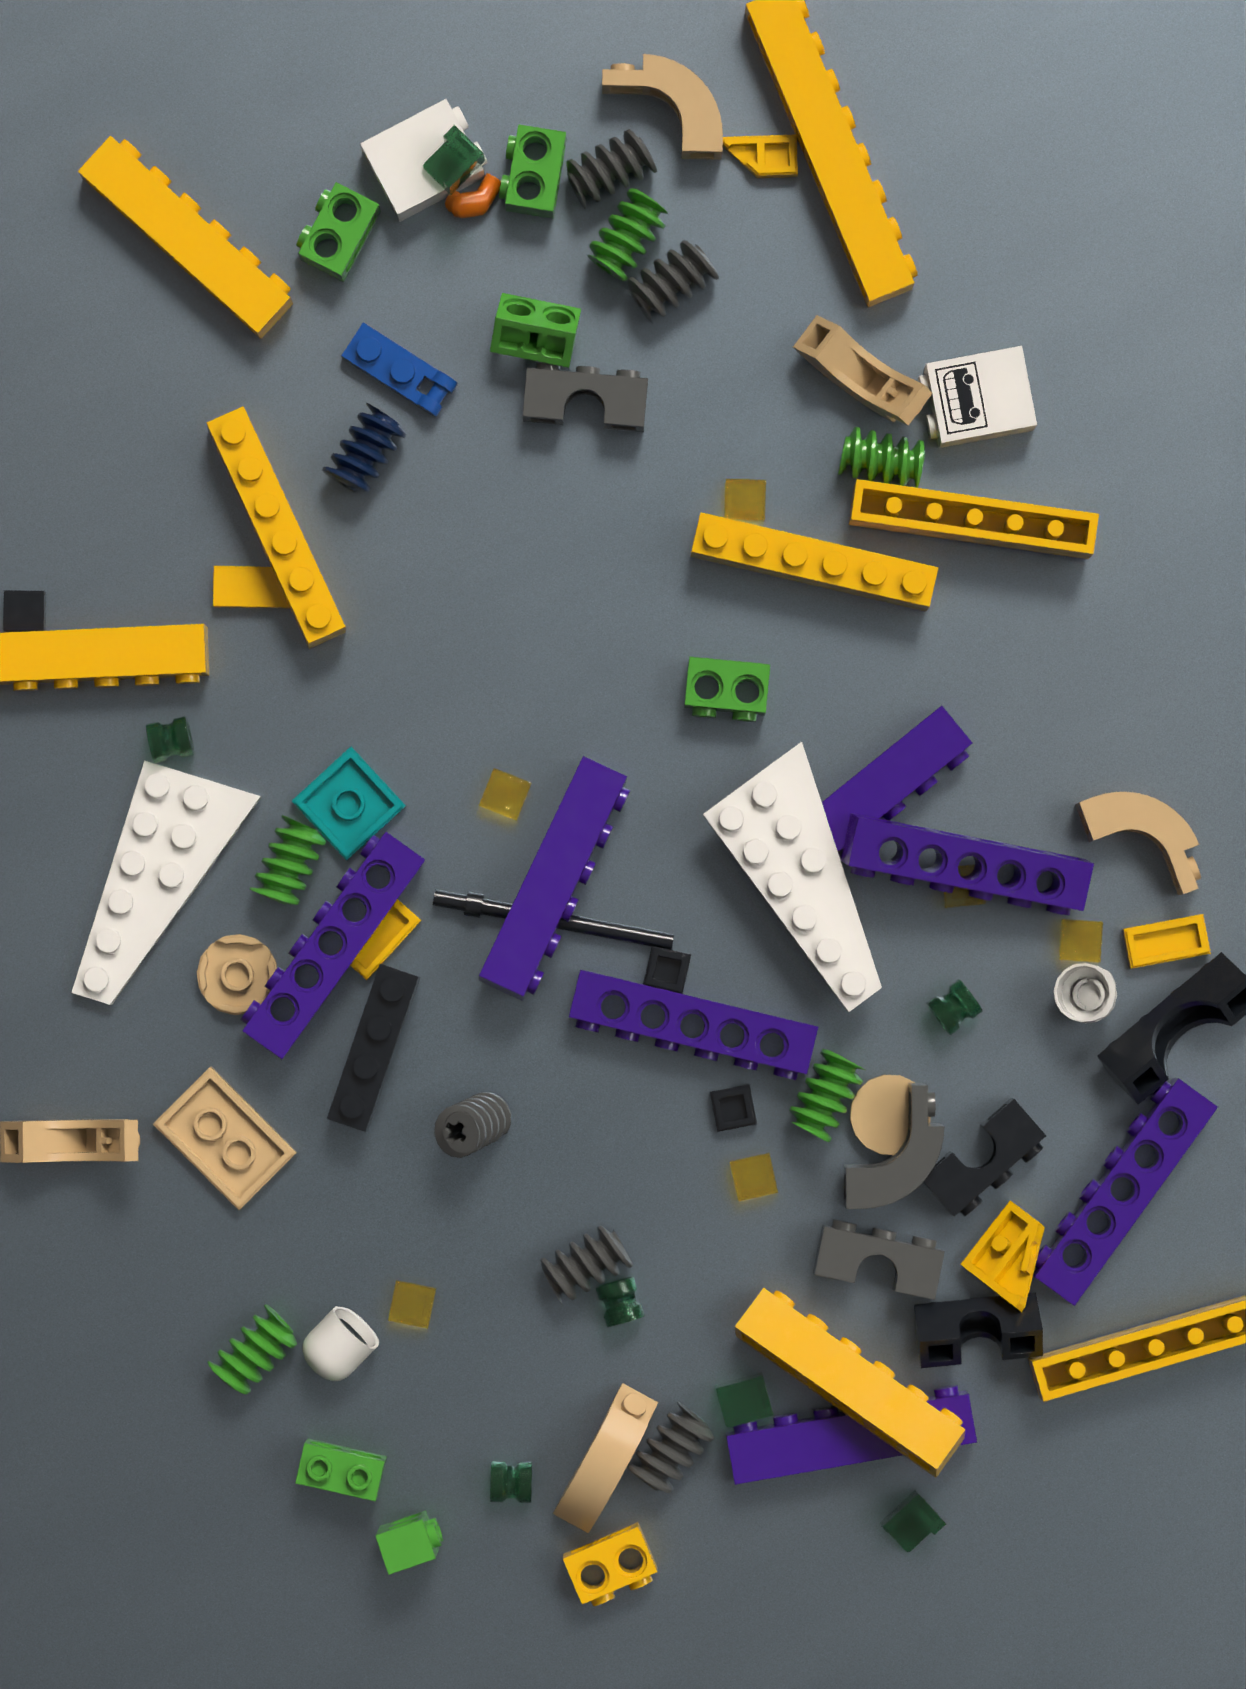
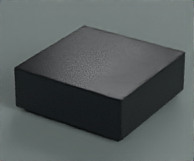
M4 590L3 631H46V592Z
M652 946L643 985L683 994L691 954Z
M750 1084L710 1092L717 1132L757 1124Z

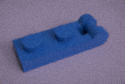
M364 322L341 355L342 359L434 417H437L443 408L440 403L446 394H452L458 385L450 376L432 367ZM425 378L434 383L427 395L418 391Z

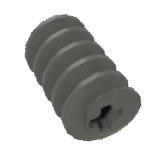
M630 129L624 131V144L616 137L609 139L610 152L602 144L595 146L596 159L585 151L581 153L582 166L573 159L566 161L569 182L584 209H586L585 196L588 194L596 202L601 201L600 188L602 187L611 195L615 194V180H618L627 188L629 187V173L632 172L639 180L644 179L642 168L644 165L652 172H657L656 165L646 145Z
M683 240L680 243L682 256L670 249L667 251L669 265L661 259H656L653 262L656 274L647 268H643L640 271L643 283H640L633 277L627 280L632 298L652 324L651 311L654 310L662 317L666 316L664 302L667 301L676 308L680 306L677 293L681 292L689 299L693 297L690 288L691 283L696 284L701 289L706 288L704 274L707 273L715 280L719 279L714 266L698 245L695 244L694 246L688 241Z
M490 1092L475 1094L446 1108L439 1114L434 1129L437 1144L443 1152L451 1157L462 1158L496 1142L502 1135L508 1133L511 1125V1112L508 1104L502 1097Z
M602 1225L597 1227L599 1236L597 1241L586 1233L583 1235L585 1245L583 1249L573 1241L570 1242L571 1256L569 1257L560 1250H556L555 1265L546 1258L540 1260L542 1270L561 1304V1293H564L571 1300L577 1298L575 1285H578L585 1292L590 1291V1277L600 1284L604 1283L605 1268L614 1276L618 1275L619 1260L628 1268L633 1266L614 1229L610 1233Z
M677 1402L683 1413L681 1416L670 1412L666 1415L672 1424L671 1429L661 1425L656 1427L662 1440L657 1441L651 1438L646 1440L652 1450L651 1454L639 1450L636 1452L642 1465L638 1467L628 1464L627 1466L634 1475L656 1491L660 1490L671 1493L673 1486L668 1477L676 1480H681L684 1477L678 1464L689 1468L692 1467L694 1462L688 1452L701 1455L704 1452V1448L699 1439L712 1442L714 1439V1435L708 1425L680 1402Z

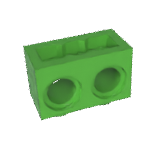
M518 124L517 135H509L506 159L512 160L510 175H502L499 198L506 199V211L554 219L567 142L566 132ZM531 143H540L545 146L547 152L543 158L531 160L526 157L524 150ZM532 182L539 186L540 193L536 198L526 200L518 195V188L523 183Z
M335 182L331 191L325 189L321 194L315 207V211L319 212V215L312 227L309 225L304 227L296 246L301 248L298 253L301 261L344 282L381 210L378 203ZM343 204H351L357 209L355 217L347 222H342L335 218L336 209ZM325 239L334 240L338 244L336 253L330 257H321L316 253L317 245Z
M502 293L495 317L490 352L569 368L575 346L581 308Z
M689 656L684 708L692 709V716L716 718V711L733 713L732 720L756 722L757 715L765 716L770 664ZM701 678H711L718 685V693L711 699H703L695 691L696 682ZM748 681L757 687L758 698L755 701L744 703L737 698L735 688L741 682Z
M308 1438L304 1443L295 1483L376 1501L387 1456Z
M426 1510L381 1525L375 1535L388 1575L436 1559L439 1547L442 1546L441 1542L443 1541L436 1517L429 1520Z

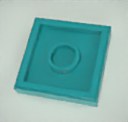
M352 746L292 800L296 807L346 861L406 807Z

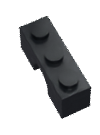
M1010 1098L980 1124L993 1142L992 1155L985 1164L979 1167H967L953 1152L949 1151L935 1164L928 1177L923 1181L952 1216L957 1215L959 1212L963 1216L968 1215L983 1201L978 1196L990 1185L994 1189L999 1188L1013 1175L1009 1169L1021 1158L1027 1163L1044 1148L1040 1141L1046 1137L1045 1133L1015 1099Z
M1036 1292L1028 1294L1026 1307L1022 1312L1001 1296L914 1305L915 1335L921 1369L961 1365L962 1345L966 1341L977 1337L988 1338L996 1342L1000 1347L1002 1360L1043 1356V1327Z

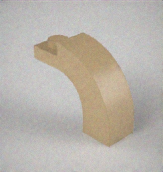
M643 54V70H635L634 65L626 63L612 64L611 69H602V94L654 96L663 100L674 110L682 130L681 159L722 160L723 129L721 115L712 93L694 72L674 60L651 54Z
M816 315L793 346L801 356L830 381L857 401L893 423L898 420L909 426L933 394L924 384L895 371L860 346L841 326Z
M1134 792L1105 793L1075 804L1089 842L1122 831L1144 835L1160 849L1178 895L1199 889L1196 880L1201 879L1199 868L1194 857L1187 858L1184 851L1199 845L1198 840L1183 817L1170 806L1156 798Z
M138 1120L0 1121V1162L138 1161V1148L140 1146Z
M622 1383L593 1441L568 1482L553 1512L554 1515L587 1533L590 1532L637 1449L658 1404L657 1401Z

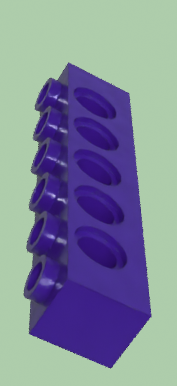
M854 813L850 814L841 857L843 863L852 866L850 872L852 874L874 878L876 871L891 874L890 881L906 885H914L915 879L929 881V888L948 893H953L954 886L969 889L968 896L984 900H992L993 894L1007 896V903L1015 906L1031 908L1033 901L1047 904L1046 911L1068 916L1071 909L1084 911L1094 863L1084 858ZM887 841H895L897 845L895 856L888 861H882L879 856L881 846ZM933 848L936 853L934 864L929 868H921L919 865L920 854L926 849ZM973 856L975 860L974 870L967 876H960L958 872L959 862L964 857ZM1005 864H1012L1014 868L1012 879L1007 883L1000 884L997 879L998 870ZM1050 871L1053 877L1051 886L1044 891H1038L1036 886L1037 878L1043 872Z
M387 832L383 834L381 839L375 835L371 837L360 853L365 858V861L356 872L352 868L348 869L336 886V888L342 891L333 905L325 901L312 919V921L318 924L309 938L301 934L288 954L294 957L291 964L285 971L280 967L275 970L264 986L270 990V993L262 1004L254 1000L240 1019L247 1024L242 1032L281 1060L425 861L424 858ZM374 866L385 868L389 874L388 885L381 889L371 887L366 879L367 871ZM350 899L360 900L366 908L365 917L358 922L349 921L343 915V904ZM334 932L339 935L342 940V948L337 954L327 955L320 950L318 941L322 934ZM302 965H310L318 973V982L311 988H302L295 981V971ZM279 998H286L294 1005L295 1012L293 1017L285 1022L274 1019L270 1011L272 1003Z
M580 970L569 1014L570 1018L577 1019L575 1025L577 1028L599 1033L600 1025L616 1028L614 1037L638 1042L641 1034L656 1038L654 1046L677 1052L679 1044L695 1047L694 1056L718 1061L720 1053L735 1057L733 1065L756 1071L759 1063L774 1066L773 1075L797 1080L798 1072L808 1073L818 1026L585 970ZM609 995H617L625 1003V1011L617 1019L607 1018L602 1013V1001ZM651 1004L660 1006L665 1014L663 1024L654 1029L646 1027L641 1021L642 1010ZM688 1014H696L704 1022V1030L696 1038L686 1037L681 1031V1021ZM730 1023L740 1026L744 1034L741 1044L733 1048L725 1046L720 1039L722 1028ZM768 1033L779 1035L783 1041L782 1051L775 1057L764 1055L760 1049V1041Z
M1173 1078L1170 1083L1166 1081L1154 1091L1150 1100L1155 1104L1146 1116L1139 1113L1126 1131L1131 1137L1122 1149L1118 1146L1114 1147L1103 1163V1166L1107 1168L1098 1182L1092 1179L1081 1192L1079 1199L1083 1201L1082 1205L1074 1215L1068 1212L1056 1227L1055 1232L1059 1234L1056 1241L1050 1248L1044 1245L1039 1250L1033 1277L1074 1306L1218 1108V1106L1179 1078ZM1172 1111L1178 1117L1179 1125L1174 1133L1166 1135L1160 1130L1158 1122L1163 1113ZM1143 1144L1150 1145L1155 1152V1159L1148 1167H1140L1135 1161V1151ZM1120 1177H1125L1131 1184V1192L1124 1200H1116L1111 1194L1113 1181ZM1101 1210L1107 1216V1226L1102 1232L1092 1233L1087 1227V1218L1093 1211ZM1077 1243L1083 1249V1259L1078 1265L1068 1266L1063 1260V1251L1068 1245Z

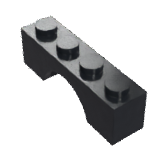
M1222 952L1219 953L1148 1014L1141 1017L1136 1024L1118 1039L1111 1042L1106 1049L1097 1055L1098 1059L1114 1081L1139 1105L1169 1080L1167 1072L1168 1055L1175 1042L1183 1034L1192 1028L1207 1023H1221L1233 1026L1246 1015V975Z
M379 964L327 1119L364 1132L369 1130L395 1046L408 1016L421 977Z

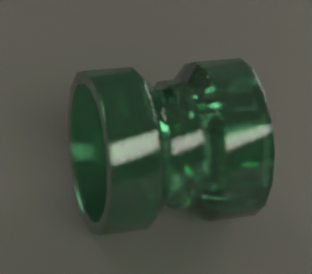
M187 716L174 718L171 723L164 725L160 722L146 724L148 744L154 763L165 762L170 756L179 755L182 758L195 755Z
M960 979L949 986L947 995L944 994L942 997L935 996L926 1003L935 1018L950 1036L960 1029L961 1022L966 1017L974 1019L983 1012L977 1000Z
M634 1276L595 1287L598 1299L604 1302L606 1308L603 1316L607 1327L627 1323L645 1316L642 1304L635 1297L637 1286Z
M491 1461L490 1502H504L507 1498H514L519 1503H531L532 1462H519L516 1466H509L504 1461Z

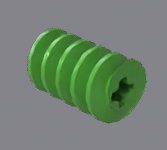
M633 188L627 191V197L631 203L621 201L617 205L618 211L622 216L613 214L609 216L608 223L612 229L601 228L599 230V236L604 243L592 241L589 244V248L594 256L587 255L602 270L623 281L628 279L622 270L623 265L632 268L637 267V263L631 254L633 252L642 255L647 253L640 241L645 239L655 242L656 238L650 228L654 226L664 229L666 225L659 215L661 213L668 214L652 198Z
M854 427L848 437L845 436L837 475H842L847 465L851 466L852 478L857 479L862 470L867 469L868 481H874L878 473L882 472L884 483L890 484L894 476L897 475L900 485L907 486L910 479H914L915 488H918L925 459L924 441L918 440L912 450H910L907 437L902 436L895 447L892 434L886 433L882 441L878 443L875 430H870L866 438L862 440L860 428Z
M282 815L281 818L289 825V828H276L275 833L283 842L269 843L268 848L276 855V858L262 859L261 862L270 871L269 873L256 872L255 878L263 887H250L249 889L284 905H298L300 900L292 893V890H305L307 886L298 876L299 874L312 875L313 870L305 863V860H318L320 856L311 847L312 845H325L326 840L318 833V830Z
M822 1049L820 1054L828 1062L827 1065L818 1063L813 1065L812 1068L820 1078H806L804 1082L812 1090V1093L798 1092L797 1097L804 1104V1107L791 1106L789 1111L796 1118V1122H792L793 1124L826 1142H830L832 1137L824 1128L825 1126L838 1128L839 1122L832 1113L847 1112V1108L840 1101V1098L854 1099L855 1094L848 1087V1084L861 1085L863 1080L855 1071L856 1069H865L831 1050Z
M267 1304L264 1305L269 1316L267 1319L257 1315L252 1317L257 1327L255 1331L244 1326L241 1328L245 1338L243 1343L234 1338L229 1340L234 1351L232 1354L221 1349L217 1352L222 1361L220 1366L210 1361L207 1362L213 1372L225 1384L245 1395L251 1391L247 1379L256 1383L263 1379L258 1367L269 1372L274 1368L270 1355L280 1360L286 1356L281 1344L290 1348H294L297 1345L291 1327Z

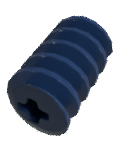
M367 402L366 405L373 414L361 412L357 416L364 428L350 426L349 433L355 441L341 440L340 446L346 455L338 453L331 455V460L337 466V469L331 467H323L322 469L326 475L354 493L357 489L367 492L371 490L364 479L365 476L379 478L380 474L373 464L376 462L387 465L389 461L382 453L383 449L391 451L398 449L391 440L392 435L405 438L407 435L398 422Z

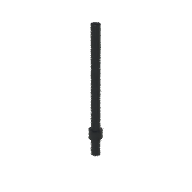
M435 889L432 904L434 906L464 911V915L480 918V914L506 919L512 907L511 903L485 899L484 894L468 891V894L464 895ZM575 915L571 916L569 922L561 919L557 928L672 950L675 935Z

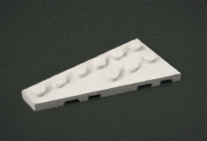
M800 742L705 812L703 816L845 1009L850 1012L880 990L882 986L803 744Z
M144 760L71 993L109 1005L114 1003L138 970L144 958L161 938L175 915L179 913L213 866L227 843L239 830L245 818L262 798L261 796Z

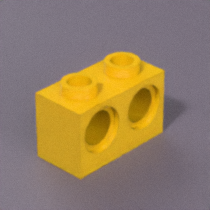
M638 1522L563 1554V1561L582 1604L591 1601L593 1606L603 1604L615 1598L613 1591L629 1585L630 1590L643 1587L653 1581L651 1575L658 1572L657 1565ZM633 1548L641 1553L643 1559L638 1567L627 1569L620 1564L619 1555L625 1549ZM592 1564L600 1566L605 1573L602 1582L597 1585H589L584 1582L581 1572L586 1566Z

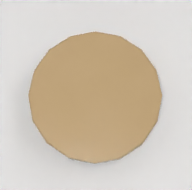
M241 934L224 936L212 943L200 957L197 969L199 989L207 1002L218 1011L232 1015L244 1014L254 1000L262 1004L270 993V990L264 986L277 969V961L270 949L256 938Z
M884 1074L869 1079L857 1091L850 1105V1123L855 1136L866 1148L883 1155H894L901 1148L908 1132V1083L915 1082L901 1075Z

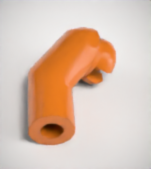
M486 173L476 191L451 192L445 200L446 209L455 217L462 219L482 216L488 211L499 193L501 180Z

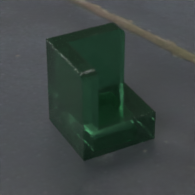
M455 125L443 136L444 144L423 164L424 170L450 195L485 162L484 153Z
M762 1372L715 1385L727 1427L741 1425L774 1415Z
M916 1489L880 1522L882 1528L906 1552L912 1551L931 1532L935 1535L946 1525L941 1516Z

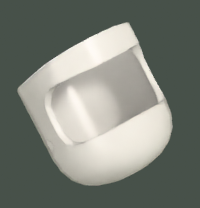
M1088 963L1074 964L1065 969L1057 978L1054 988L1055 1002L1060 1011L1069 1019L1082 1023L1098 1022L1107 1017L1115 1006L1117 999L1116 983L1112 974L1099 966Z
M335 1306L307 1335L302 1345V1352L308 1365L319 1376L330 1381H341L347 1378L378 1347L379 1339L360 1316L350 1309ZM340 1319L347 1322L363 1338L366 1344L355 1337Z

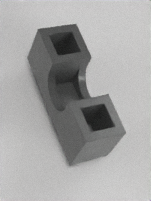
M543 362L536 363V368H527L523 422L564 425V414L568 403L577 396L589 395L596 398L604 408V429L644 432L648 378H640L641 372L635 370L621 369L616 371V375L600 374V368L577 366L576 372L560 371V366Z
M833 1219L832 1227L822 1225L813 1269L814 1275L855 1283L860 1263L869 1256L883 1255L892 1261L895 1268L892 1288L895 1292L935 1300L945 1253L942 1249L936 1248V1240L913 1236L912 1243L896 1240L897 1232L873 1228L872 1235L856 1232L857 1224Z

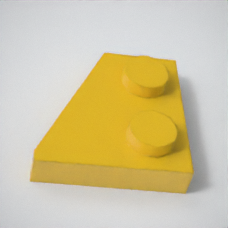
M1010 1200L960 1265L1022 1312L1026 1307L1045 1227Z

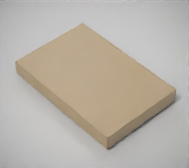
M212 1066L153 1123L238 1210L297 1153Z

